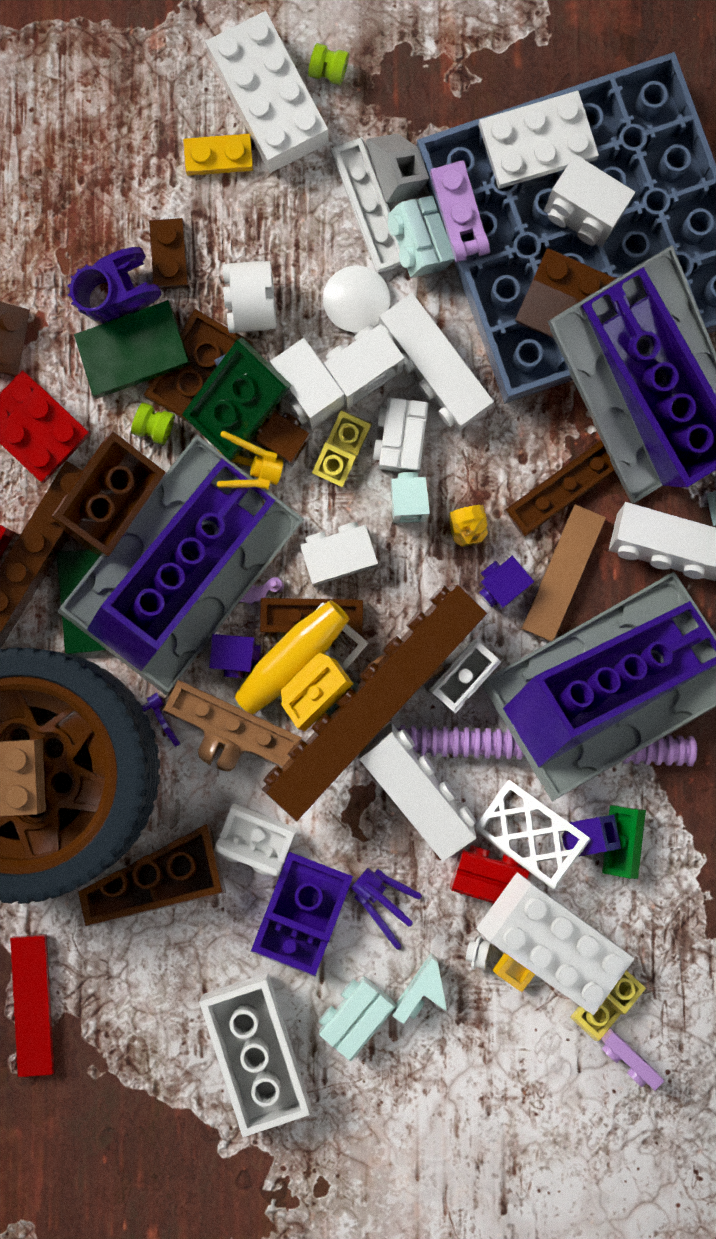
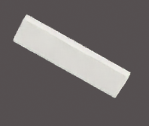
M363 137L331 148L332 156L375 271L381 275L403 267L399 259L400 248L398 242L388 229L390 209L385 201Z

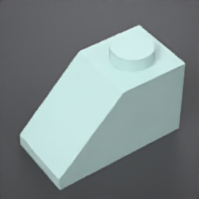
M417 472L398 473V478L391 479L393 523L427 522L430 511L426 477H418Z

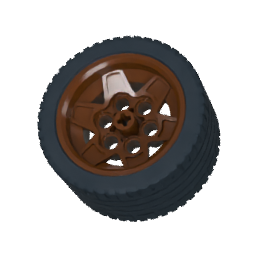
M16 647L0 649V742L15 741L14 736L21 728L28 732L30 740L43 739L46 812L43 816L35 814L0 816V827L12 821L19 835L15 836L0 830V900L2 903L12 904L18 901V904L30 903L32 901L41 902L50 897L53 899L88 883L114 865L130 850L140 837L141 830L145 829L149 816L152 814L155 806L153 802L157 799V787L160 783V775L158 774L160 759H158V744H155L154 740L156 736L154 729H151L148 715L144 714L142 705L134 698L135 695L130 689L124 687L125 684L115 678L106 669H101L99 665L78 656L36 648ZM30 707L47 709L58 715L43 726H40ZM53 738L61 740L64 746L63 753L58 758L53 757L48 751V744ZM85 743L91 756L93 772L75 763V757ZM61 772L67 773L72 779V786L67 792L60 790L56 784V779ZM60 809L81 810L78 816L60 831Z

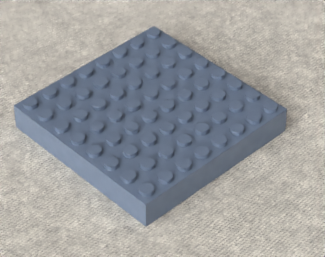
M675 52L417 140L416 146L420 150L429 176L426 185L430 196L434 197L443 225L444 221L430 176V169L462 160L465 162L483 229L489 242L490 253L479 256L478 253L467 256V260L454 261L504 404L573 381L555 339L515 322L547 248L614 278H618L665 248L673 245L707 332L709 334L716 331V163ZM579 91L599 154L597 160L589 163L635 191L624 214L602 248L597 244L594 246L586 244L577 236L576 231L568 226L560 227L554 224L548 218V214L544 212L550 193L564 170L498 189L478 125L480 119ZM472 233L461 235L463 242L474 240Z

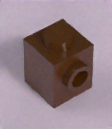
M274 412L270 419L266 418L255 434L259 436L256 440L258 446L266 451L277 453V458L283 459V462L293 467L309 442L310 433L300 428V421L291 414L285 412L281 416Z

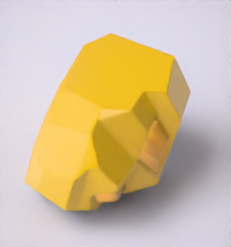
M484 505L464 507L449 513V524L453 541L461 547L479 544L487 536L488 524Z

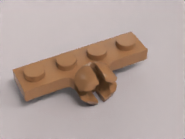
M180 680L177 681L163 709L164 713L196 727L204 733V738L198 749V755L202 761L211 765L218 749L223 750L217 762V769L223 771L233 770L244 752L251 753L282 768L290 759L287 755L290 749L302 739L298 735Z

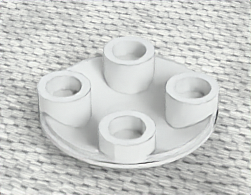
M349 266L339 270L329 279L323 293V305L328 318L337 327L357 334L369 325L372 328L379 325V316L389 309L390 292L385 280L376 271L364 266Z

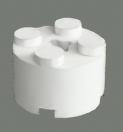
M271 261L223 264L224 284H230L229 287H223L225 308L232 310V313H227L229 333L276 329V307Z

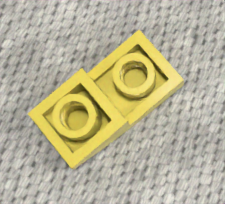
M341 410L329 438L323 446L312 474L343 487L372 423Z
M626 970L594 1016L579 1006L570 1018L594 1041H600L617 1018L628 1012L646 988Z

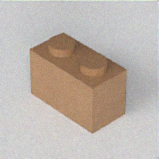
M43 739L0 742V816L32 815L45 812Z

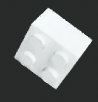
M574 154L553 187L544 212L548 214V218L554 224L560 227L568 226L576 231L577 236L586 244L592 246L597 244L602 248L624 214L635 191Z
M382 324L375 328H372L371 325L365 327L354 336L356 341L346 348L343 345H339L325 356L327 361L323 365L343 391L345 407L347 409L403 372L405 357Z
M305 338L270 361V364L292 385L284 396L287 395L290 398L289 404L292 407L290 410L295 418L300 421L301 425L307 422L309 427L314 429L345 407L343 391Z

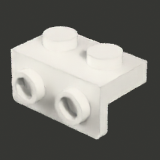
M233 803L214 851L220 853L225 860L230 862H242L252 866L260 874L278 876L297 828Z

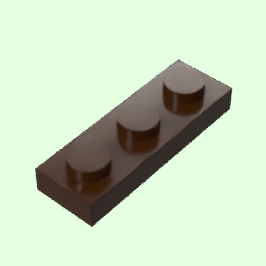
M261 598L260 632L288 633L298 622L314 612L321 603H327L332 600L348 615L350 620L347 624L358 634H363V600Z

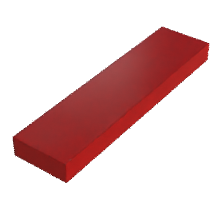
M47 934L12 936L10 943L18 1077L53 1075L54 1054Z

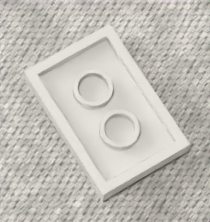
M579 91L479 120L478 125L498 189L565 170L574 154L587 162L595 161L599 156Z

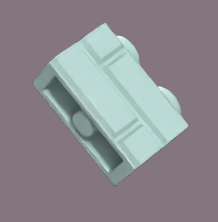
M433 196L402 201L388 214L389 232L392 236L396 237L400 248V262L404 268H407L411 278L440 272L455 261Z
M365 976L359 982L352 979L341 993V996L345 998L336 1009L331 1005L319 1020V1023L322 1025L319 1035L349 1061L355 1058L396 1008L395 1002Z

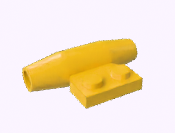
M330 600L298 622L253 668L235 694L238 704L245 711L253 715L281 696L282 707L297 729L305 732L353 685V682L338 661L324 655L350 620L346 612L338 604Z

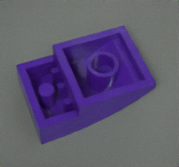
M289 852L250 952L315 977L353 876Z

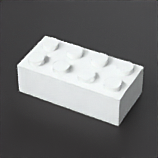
M266 11L205 41L208 56L269 173L329 144L328 128Z
M518 872L476 928L490 943L593 1016L634 960L620 946Z
M269 973L203 994L199 1003L242 1137L309 1116L311 1103Z

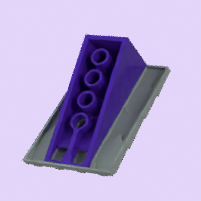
M673 245L547 321L569 368L568 371L592 417L593 424L610 457L611 464L631 503L639 501L661 486L687 488L716 470V352Z
M197 434L160 480L110 556L99 557L58 610L59 614L71 621L72 624L165 695L169 693L212 638V634L216 633L304 520L266 489L258 487H217L218 481L254 479Z
M672 572L493 674L481 685L487 695L490 696L493 705L505 725L508 726L510 733L553 802L716 707V635L676 573Z

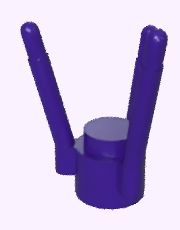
M367 868L351 887L357 893L354 898L364 906L393 946L400 950L402 947L400 942L369 900L373 904L378 900L398 919L410 927L413 925L412 920L382 894L386 889L382 882L418 900L422 898V895L388 877L380 869H377L374 873Z

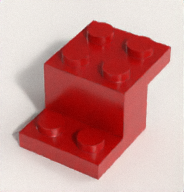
M22 370L0 393V444L44 484L91 434Z

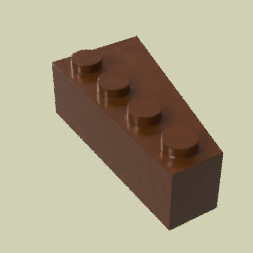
M205 824L150 855H146L131 865L78 891L85 926H95L226 893L218 853L214 851L215 840L211 825Z

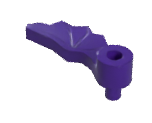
M158 692L147 698L148 703L142 705L143 711L153 709L169 740L177 747L181 743L160 709L165 704Z

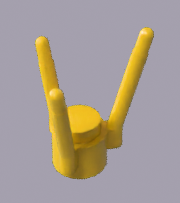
M226 431L221 432V437L261 457L254 456L253 459L238 455L234 460H231L232 462L250 466V476L256 477V480L218 481L217 487H258L268 490L270 484H278L282 473L283 459L277 458V453L266 451Z

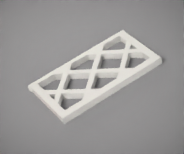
M510 780L507 781L478 823L474 825L477 833L553 890L557 889L560 881L591 840ZM511 791H514L523 798L524 807L506 810L505 799ZM539 810L551 818L552 827L534 830L532 812ZM525 813L527 832L509 835L507 816ZM501 817L503 836L494 837L484 828L491 819ZM569 831L580 839L572 850L562 851L560 832ZM553 834L556 852L537 855L535 837ZM529 838L531 857L522 858L511 850L510 841ZM557 859L558 870L550 879L539 870L538 862Z

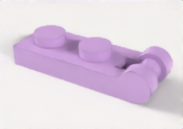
M464 160L430 169V176L455 262L467 260V256L476 253L479 256L489 254V242L483 229ZM472 233L474 240L462 241L461 235Z

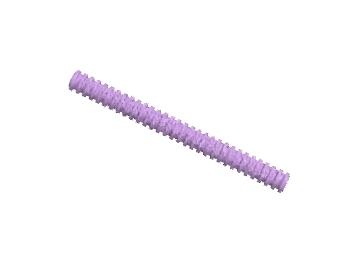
M400 725V728H397L398 731L404 729L409 734L415 744L413 747L414 751L420 753L421 756L431 753L432 757H436L437 753H441L442 757H447V754H452V757H458V754H463L464 758H468L469 755H473L474 758L484 755L485 759H489L490 755H494L495 759H500L501 756L511 759L512 756H516L517 760H522V757H526L509 729L506 732H502L501 729L491 732L490 728H486L485 731H480V728L470 731L468 727H464L463 731H459L458 727H453V730H448V727L437 730V726H432V729H427L426 726L416 729L415 725H411V728L407 729L405 725ZM667 735L666 738L656 741L622 762L623 764H629L630 761H633L634 764H640L643 761L645 765H650L651 762H654L655 765H661L662 762H665L667 766H671L675 762L677 766H682L683 763H686L687 766H693L697 758V743L694 736H688L687 739H684L683 736H677L676 739H673L672 735Z

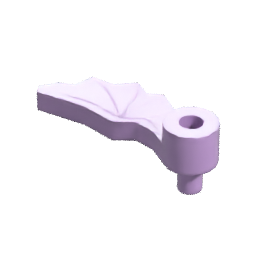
M273 577L262 586L252 585L239 603L246 602L251 606L255 602L261 603V598H266L269 591L280 593L284 589V583L281 579Z

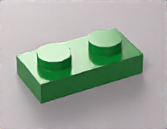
M610 805L609 815L614 814L621 849L604 852L602 873L638 879L646 810Z

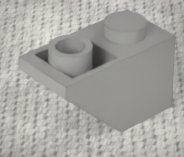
M398 133L367 139L366 145L386 203L416 198L429 180L419 148Z

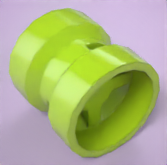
M316 43L309 63L308 76L315 79L321 77L328 78L330 83L341 86L349 61V52L340 49L334 52L329 50L326 45Z
M142 402L134 416L131 434L138 437H144L148 434V437L152 438L154 443L164 446L172 431L175 414L168 411H157L155 413L152 405Z

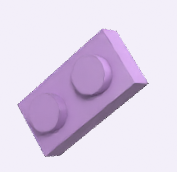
M609 1028L601 1038L605 1043L601 1049L616 1063L622 1059L630 1067L627 1074L637 1084L643 1087L647 1083L656 1091L664 1082V1079L616 1032Z

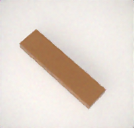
M576 504L573 505L523 622L522 630L549 642L555 639L606 517Z

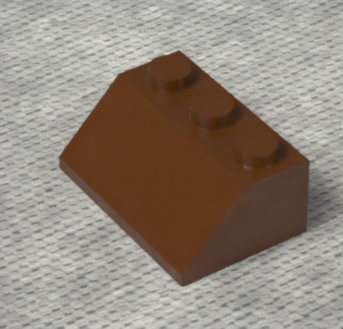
M547 248L515 322L554 339L547 321L617 278Z
M110 431L54 511L52 517L69 536L92 553L109 557L166 472L114 431Z

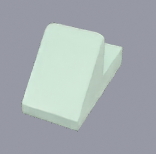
M431 953L395 1004L396 1008L392 1011V1016L403 1024L408 1017L414 1019L421 1011L425 1003L421 1000L423 996L447 1011L438 961Z

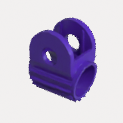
M141 247L121 249L99 259L93 266L86 264L85 267L77 269L76 274L71 276V284L67 285L70 288L68 296L73 300L71 305L78 308L80 313L102 324L151 305L160 298L162 293L156 284L148 285L145 282L134 287L128 272L143 265V261L146 258ZM108 282L106 299L99 306L91 308L90 295L98 285Z

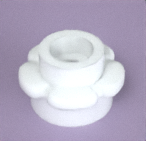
M479 936L476 942H469L466 961L472 962L471 968L473 970L476 967L487 968L491 956L492 943L483 940L482 936Z

